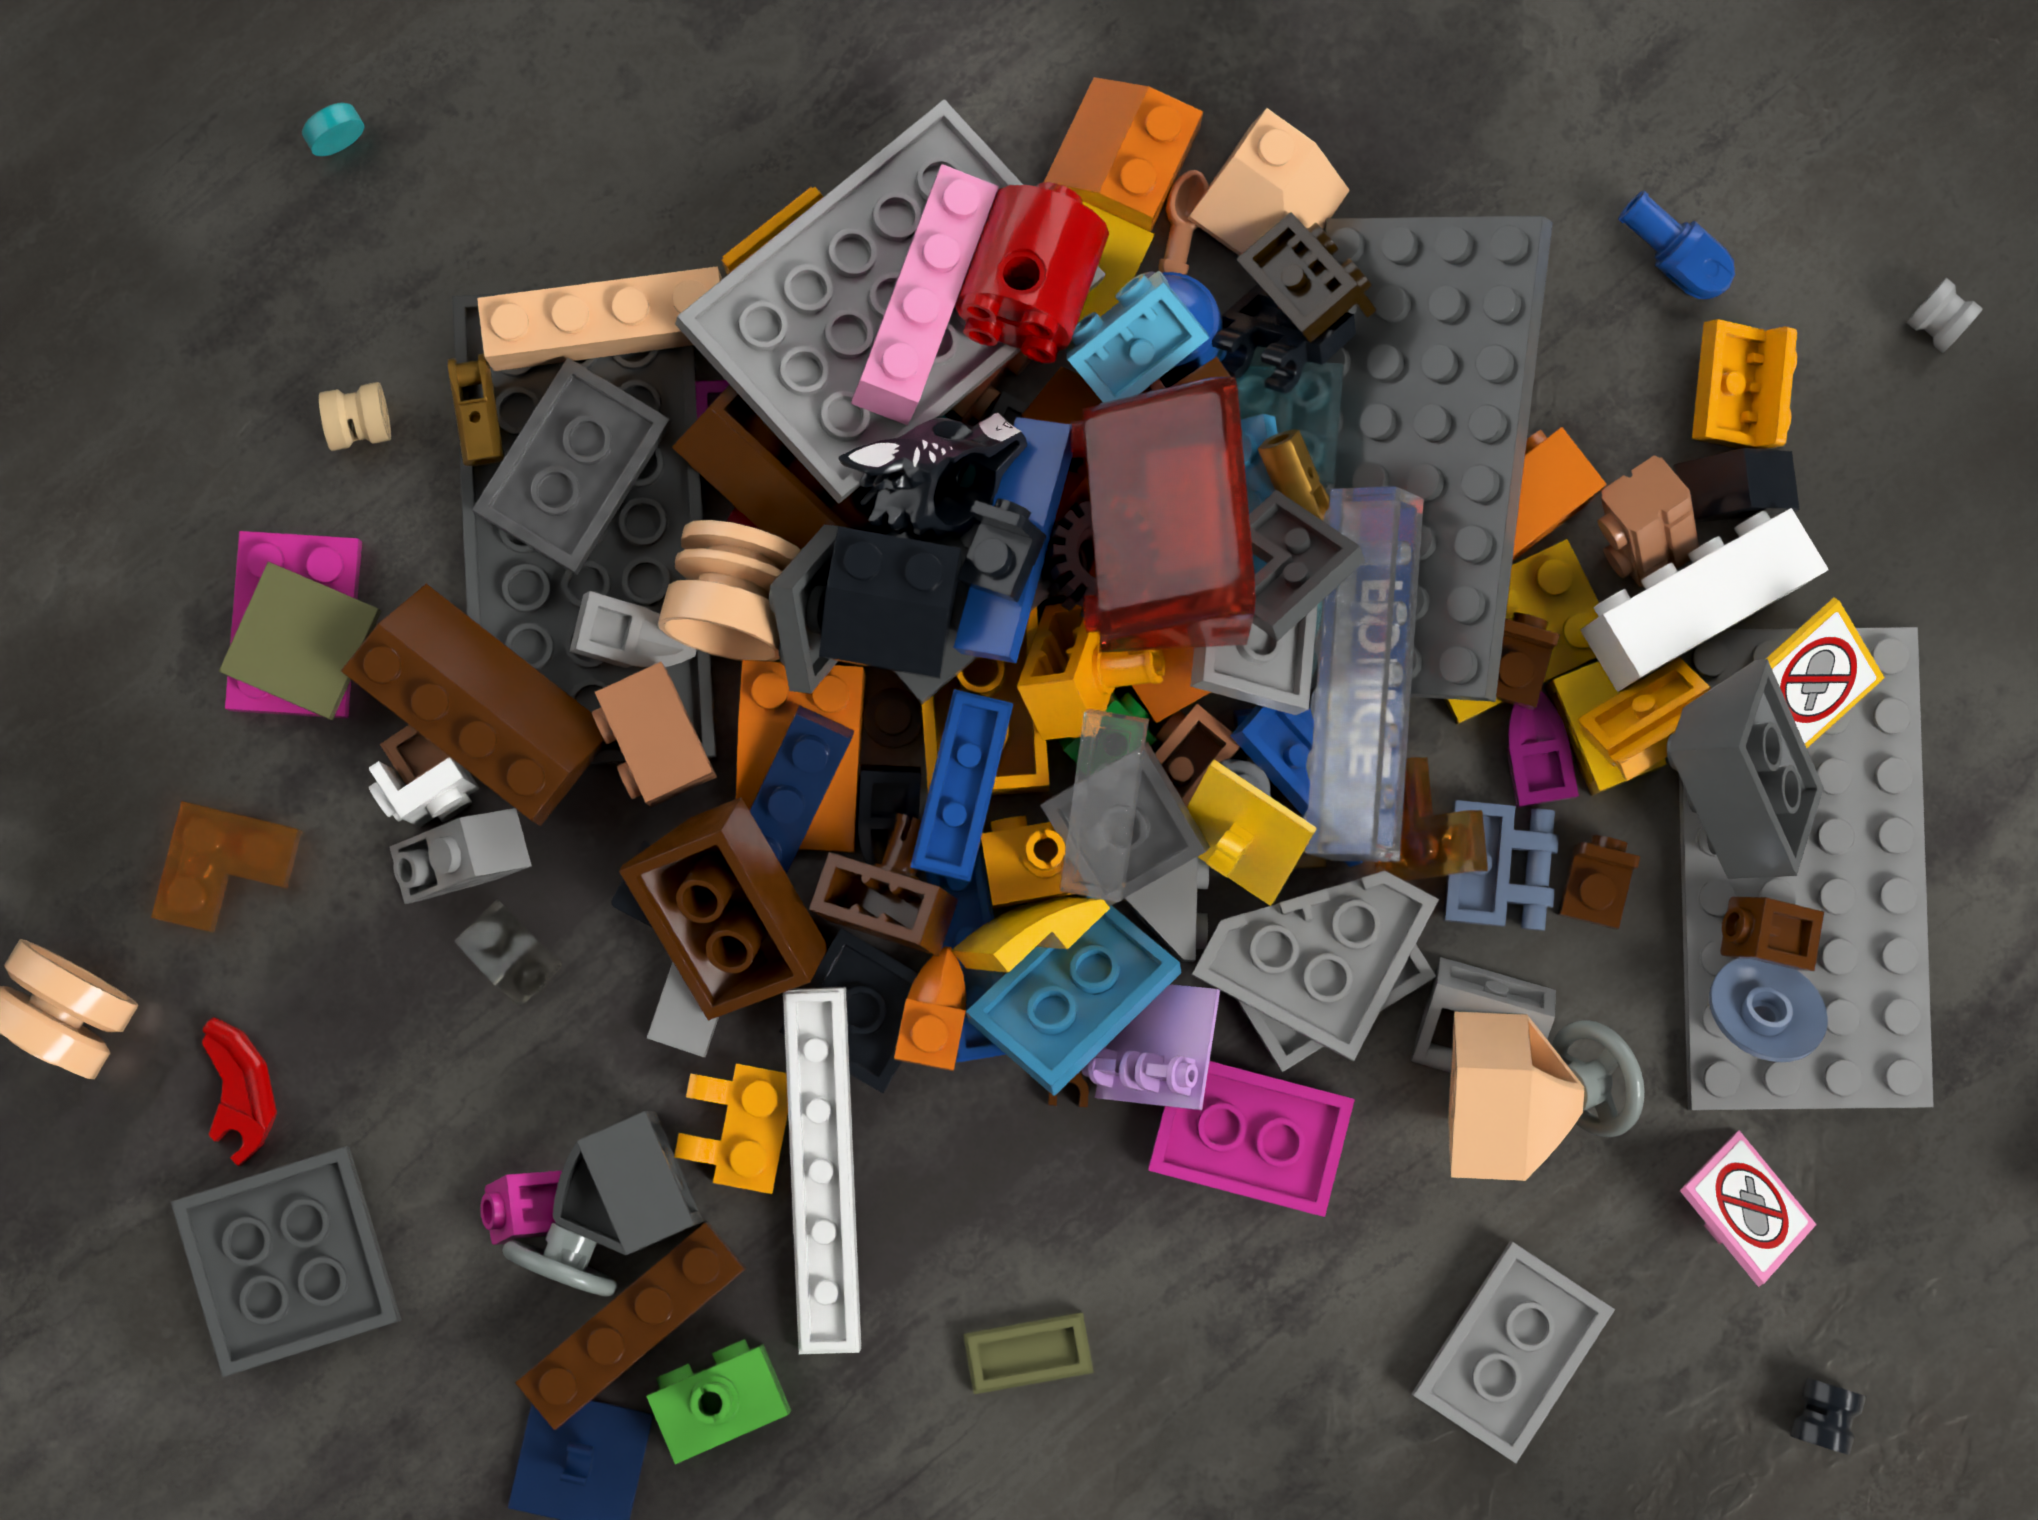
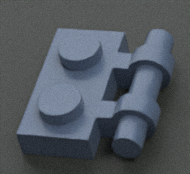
M1455 800L1452 807L1443 921L1503 927L1506 923L1507 903L1523 905L1521 929L1545 931L1547 908L1553 907L1555 889L1549 888L1551 855L1558 854L1559 835L1553 834L1555 811L1531 809L1530 830L1521 831L1514 830L1516 806ZM1512 850L1528 852L1525 885L1509 884Z

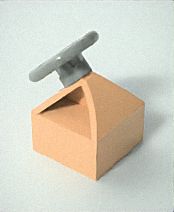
M1454 1011L1448 1110L1451 1177L1526 1181L1558 1147L1575 1124L1583 1130L1600 1137H1615L1626 1133L1639 1119L1645 1096L1642 1072L1631 1048L1615 1031L1596 1021L1581 1020L1566 1025L1559 1031L1551 1045L1527 1014ZM1582 1038L1595 1040L1605 1047L1597 1060L1587 1063L1568 1055V1051L1575 1041ZM1618 1066H1620L1626 1086L1625 1105L1619 1115L1610 1092L1613 1086L1612 1074ZM1595 1106L1598 1117L1590 1113L1587 1109H1590Z

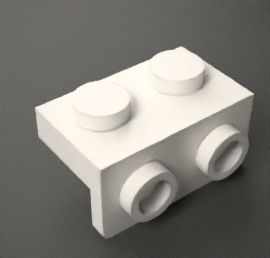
M450 757L408 785L405 784L396 770L380 761L369 767L370 772L376 779V782L369 786V790L388 817L393 815L398 822L403 819L418 827L423 826L437 816L441 822L455 817L472 804L468 795L480 788L470 772Z

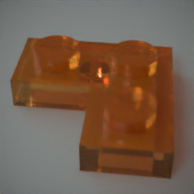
M1428 757L1401 759L1394 862H1375V872L1387 871L1408 882L1488 871L1482 810H1466L1433 815Z
M181 801L151 918L214 933L229 875L287 889L302 830Z

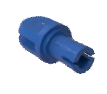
M1644 190L1639 192L1623 209L1618 220L1621 223H1625L1657 251L1654 257L1657 259L1655 267L1685 293L1697 299L1714 298L1728 290L1735 276L1734 259L1728 250L1696 221L1679 224L1653 201Z

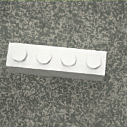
M1792 508L1772 519L1766 510H1763L1734 528L1739 538L1724 545L1721 538L1717 536L1688 554L1693 564L1677 571L1671 562L1641 580L1646 589L1645 591L1630 598L1627 591L1623 589L1593 607L1599 617L1580 631L1617 692L1799 589L1829 570Z

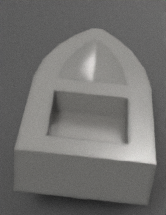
M589 591L583 594L569 652L623 668L630 666L648 668L659 662H662L665 667L682 663L695 657L697 650L668 637L661 631L658 624L659 613L646 607Z

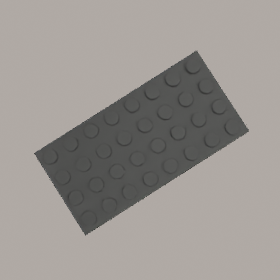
M1544 216L1326 219L1325 232L1339 249L1332 257L1340 265L1349 258L1362 271L1372 284L1364 293L1376 308V311L1367 318L1354 305L1347 312L1354 314L1356 334L1323 365L1313 362L1308 363L1300 433L1320 478L1319 482L1323 485L1335 508L1336 517L1331 527L1360 547L1362 546L1365 501L1419 499L1405 697L1496 702L1553 222ZM1360 566L1328 595V597L1333 599V603L1313 659L1310 691L1352 692Z
M511 293L452 296L454 347L457 363L478 360V354L484 353L477 298ZM694 345L575 361L668 417L672 422L578 575L473 512V507L502 461L480 466L463 465L459 440L467 616L590 712L601 707L595 694L596 691L646 668L637 666L623 668L569 652L583 594L589 591L646 607L660 614L668 585L677 580H688L675 569V559L677 553L685 550L681 547L684 526L692 521L704 520L702 475L695 471L672 446L697 420L695 389L697 375ZM564 362L494 371L490 366L504 458ZM482 384L462 387L464 401L484 398ZM697 650L695 657L666 668L707 757L717 758L711 654ZM617 740L605 744L590 765L625 763V757Z

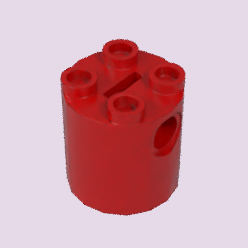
M1051 182L1039 183L1037 187L1031 185H1009L997 190L955 303L959 316L966 321L963 333L969 339L986 346H995L999 341L1012 347L1020 348L1025 356L1041 363L1055 362L1058 352L1067 349L1109 236L1105 221L1092 209L1082 204L1081 197L1075 191Z

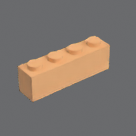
M716 266L477 298L484 357L494 371L562 363L566 361L567 357L577 361L693 345L692 342L675 325L677 316L722 280L719 268Z

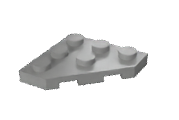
M1382 871L1252 912L1220 920L1191 975L1350 1061H1354L1439 899L1387 871Z

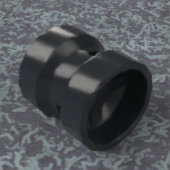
M1807 1378L1802 1393L1806 1402L1803 1415L1795 1418L1790 1436L1850 1455L1855 1438L1851 1431L1853 1419L1862 1414L1867 1396Z

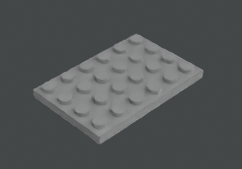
M945 99L680 313L675 322V325L838 504L861 486L860 480L864 475L862 472L843 466L838 459L839 456L863 445L900 437L924 422L941 418L1021 351L1020 348L1012 347L999 341L995 346H986L969 339L963 333L966 321L959 316L954 306L921 398L908 426L851 404L941 164L999 186L998 189L1009 185H1023ZM1099 266L1095 272L1089 292L1097 287L1106 275Z

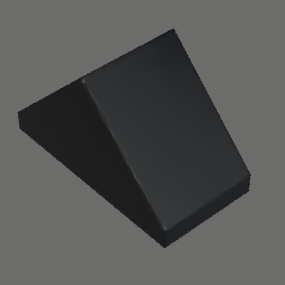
M1741 448L1672 466L1674 473L1690 490L1695 523L1753 517L1763 510H1766L1768 515L1781 514L1790 508L1794 512L1800 510L1792 451Z

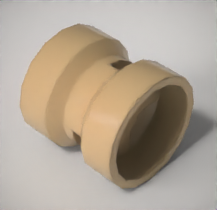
M379 382L361 385L357 392L344 394L338 389L319 393V409L323 431L331 451L350 448L352 443L357 440L366 439L372 444L391 440L388 408L382 386Z

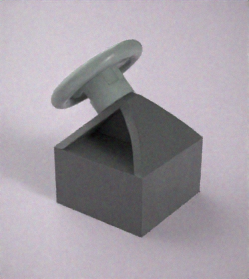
M643 1111L576 1141L559 1178L553 1208L555 1223L552 1222L545 1240L548 1241L546 1249L519 1241H508L504 1244L502 1252L506 1259L534 1273L585 1292L610 1297L618 1290V1284L615 1279L588 1266L596 1243L628 1255L703 1223L704 1221L679 1163L674 1157V1152L656 1111Z

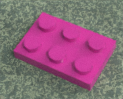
M239 531L230 645L268 561L358 600L362 541L359 538ZM227 676L225 709L228 711L322 717ZM351 681L334 718L348 719Z
M1209 1061L1202 1110L1164 1106L1148 1171L1325 1217L1355 1099Z

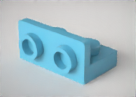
M1157 271L1149 278L1145 274L1136 276L1119 290L1115 296L1119 302L1100 317L1096 312H1093L1078 322L1071 342L1067 349H1065L1067 360L1113 415L1209 339L1206 330L1170 288L1168 280L1160 271Z

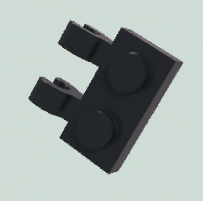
M1255 285L1222 315L1224 328L1214 336L1212 346L1227 351L1225 358L1220 362L1230 377L1239 378L1246 373L1257 347H1265L1266 349L1261 355V362L1276 366L1274 373L1264 381L1265 388L1287 394L1298 384L1306 362L1323 365L1356 334L1354 314L1346 312L1310 343L1260 286Z

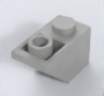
M516 808L460 817L390 846L394 862V875L400 885L404 904L422 901L491 882L532 866Z
M1200 858L1192 859L1122 900L1180 962H1194L1196 960V949L1206 948L1208 940V913H1197V889H1208L1209 866Z

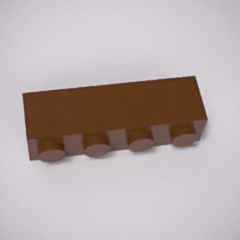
M705 1222L516 1381V1385L554 1430L558 1429L747 1268L709 1222Z

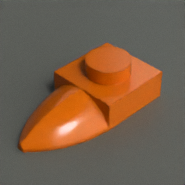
M944 946L939 957L933 955L922 967L912 983L905 1001L894 1060L954 1071L966 1013V988L962 969L957 957L951 951V947Z

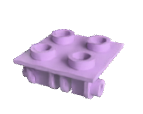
M1181 985L1167 986L1081 1070L1084 1076L1090 1077V1080L1097 1084L1095 1098L1202 1110L1220 990Z

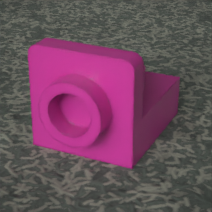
M562 1170L509 1174L485 1186V1194L481 1200V1218L485 1228L490 1230L491 1243L493 1245L505 1244L516 1238L547 1236L552 1222L555 1223L553 1218L554 1200Z

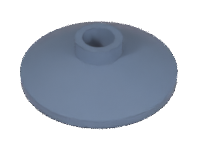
M1738 958L1722 967L1711 984L1709 1004L1716 1024L1734 1045L1754 1057L1772 1062L1800 1060L1815 1051L1826 1034L1828 1016L1824 1001L1810 980L1798 970L1753 959Z

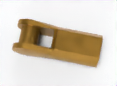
M484 353L478 354V360L457 363L456 358L448 359V372L463 465L480 466L504 460L490 365L485 359ZM482 384L484 398L464 401L462 387Z
M1288 430L1267 438L1260 445L1258 451L1274 489L1331 526L1336 517L1335 508L1323 485L1319 482L1320 478L1300 430Z

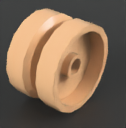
M20 939L4 966L10 978L31 992L32 995L29 996L7 986H0V1034L8 1038L9 1041L19 1048L49 1064L59 1066L87 1079H95L110 1055V1051L104 1040L84 1027L83 1023L85 1022L105 1032H123L139 1005L125 993L82 967L39 945Z

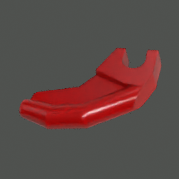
M213 1017L203 1026V1033L206 1035L202 1040V1044L222 1078L223 1084L221 1102L218 1105L208 1135L214 1142H219L227 1132L237 1130L243 1138V1144L240 1150L235 1152L230 1159L237 1166H243L263 1147L276 1119L277 1109L267 1063L244 1031L217 1017Z

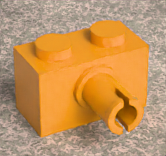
M1062 604L1045 606L1017 684V688L1042 740L1067 737L1079 738L1085 735L1098 734L1115 687L1145 683L1158 684L1163 681L1162 676H1165V660L1160 646L1150 644L1146 647L1111 651L1108 646L1118 639V636L1110 618L1100 619L1098 611L1090 619L1081 617L1082 607L1076 605L1070 612L1062 607Z
M1026 816L1009 817L990 822L992 832L982 833L981 841L993 909L1092 892L1067 851L1063 838L1055 831L1051 822L1028 826Z

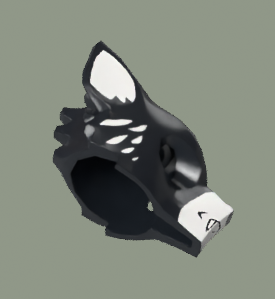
M999 413L993 414L975 426L949 418H935L914 427L900 437L880 440L857 447L839 456L838 459L843 466L864 473L861 477L860 485L864 488L871 487L860 502L864 510H873L868 519L870 525L874 527L881 525L889 526L891 530L887 535L925 542L933 534L939 539L947 536L960 538L965 534L975 521H978L969 513L973 500L992 505L1003 474L1027 447V441L1024 434L1009 424ZM971 464L975 467L976 471L974 482L968 488L960 487V480Z

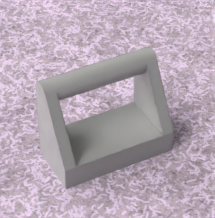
M1440 957L1435 971L1436 977L1432 980L1413 1048L1411 1062L1451 1073L1452 1048L1431 1043L1442 1008L1456 1012L1527 1014L1546 1039H1548L1555 1019L1556 990Z

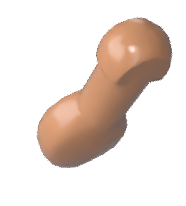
M1189 170L1181 175L1174 182L1168 193L1165 210L1171 227L1164 258L1159 259L1158 271L1161 273L1175 272L1185 275L1188 273L1189 265L1186 262L1193 232L1198 226L1187 218L1209 187L1204 175L1197 170Z

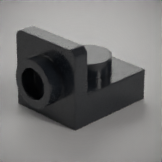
M998 498L995 505L992 506L973 500L969 513L981 523L957 579L967 587L1018 603L1047 536L1029 520L1031 512L1014 502Z

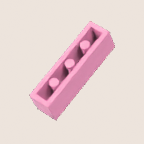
M941 164L851 404L908 426L921 398L999 186Z

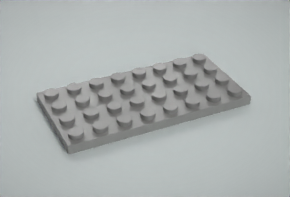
M1918 627L1856 628L1885 678L1807 748L1824 789L1797 876L1727 879L1717 855L1712 854L1709 850L1707 833L1698 814L1692 812L1689 807L1687 790L1679 775L1688 1110L1933 1107ZM1727 629L1683 654L1680 658L1712 689L1753 661L1766 659L1798 629ZM1733 896L1767 897L1824 912L1815 971L1799 972L1808 978L1820 993L1827 1010L1828 1025L1820 1045L1805 1058L1792 1062H1772L1754 1057L1734 1045L1722 1033L1713 1018L1709 1004L1711 984L1722 967L1738 959L1725 957L1720 953L1723 938L1722 921L1727 912L1729 899Z

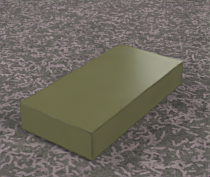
M1083 1312L963 1333L974 1394L1094 1373Z

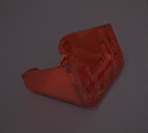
M1235 376L1202 379L1083 407L1081 420L1070 421V441L1072 458L1083 457L1084 467L1088 469L1096 581L1095 595H1084L1083 610L1085 632H1097L1098 653L1247 645L1255 614V577L1239 397Z

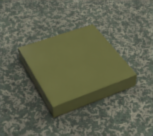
M268 561L219 672L333 721L351 681L341 670L373 631L381 610Z

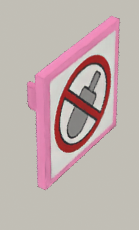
M1740 1130L1734 1133L1680 1190L1706 1222L1704 1227L1718 1244H1724L1758 1287L1770 1278L1817 1225Z

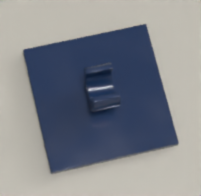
M592 1400L561 1427L554 1430L531 1403L508 1508L559 1520H630L654 1414Z

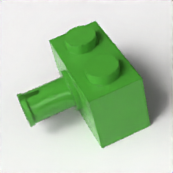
M743 1339L713 1352L712 1356L716 1364L704 1370L693 1373L688 1363L656 1377L660 1389L651 1392L646 1397L675 1464L789 1415L791 1408L763 1344L749 1349L746 1339Z

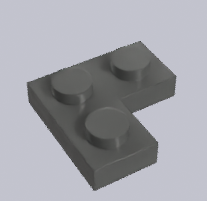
M1275 490L1233 528L1238 543L1267 564L1231 596V600L1237 613L1279 641L1365 562L1361 547Z

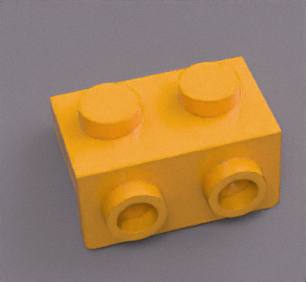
M1720 319L1703 323L1692 439L1737 449H1767L1785 445L1787 431L1791 424L1790 400L1792 380L1797 365V352L1795 350L1797 330L1795 328L1784 326L1764 330Z

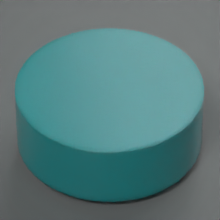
M336 103L319 110L311 116L303 127L302 136L315 156H328L354 143L363 133L365 126L353 105Z

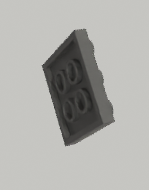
M349 1146L171 1202L222 1377L401 1321Z

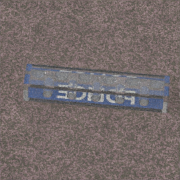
M1396 486L1330 489L1329 508L1325 512L1323 520L1358 544L1365 559L1363 564L1323 599L1321 628L1318 630L1315 638L1318 674L1317 688L1311 697L1314 732L1313 746L1308 754L1306 763L1310 789L1308 810L1305 812L1303 819L1315 826L1317 830L1305 848V853L1333 861L1400 862L1424 498Z

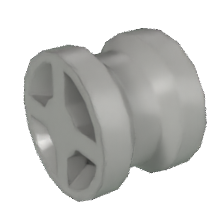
M1946 277L1906 323L1914 330H1925L1933 337V346L1943 354L1968 328L1983 308L1975 301H1964L1956 294V285Z

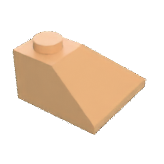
M1266 108L1248 128L1187 219L1240 256L1290 212L1307 229L1315 222L1324 229L1326 219L1333 216L1350 190L1314 141Z

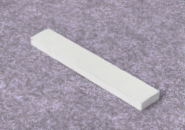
M846 987L795 988L783 992L798 1349L799 1354L859 1353L861 1350Z

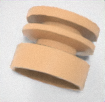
M699 520L686 524L681 537V547L685 550L677 553L675 569L688 580H677L668 585L658 621L659 629L668 637L708 654L739 661L778 660L780 638L775 614L769 606L770 585L801 550L781 537L757 528L732 522Z

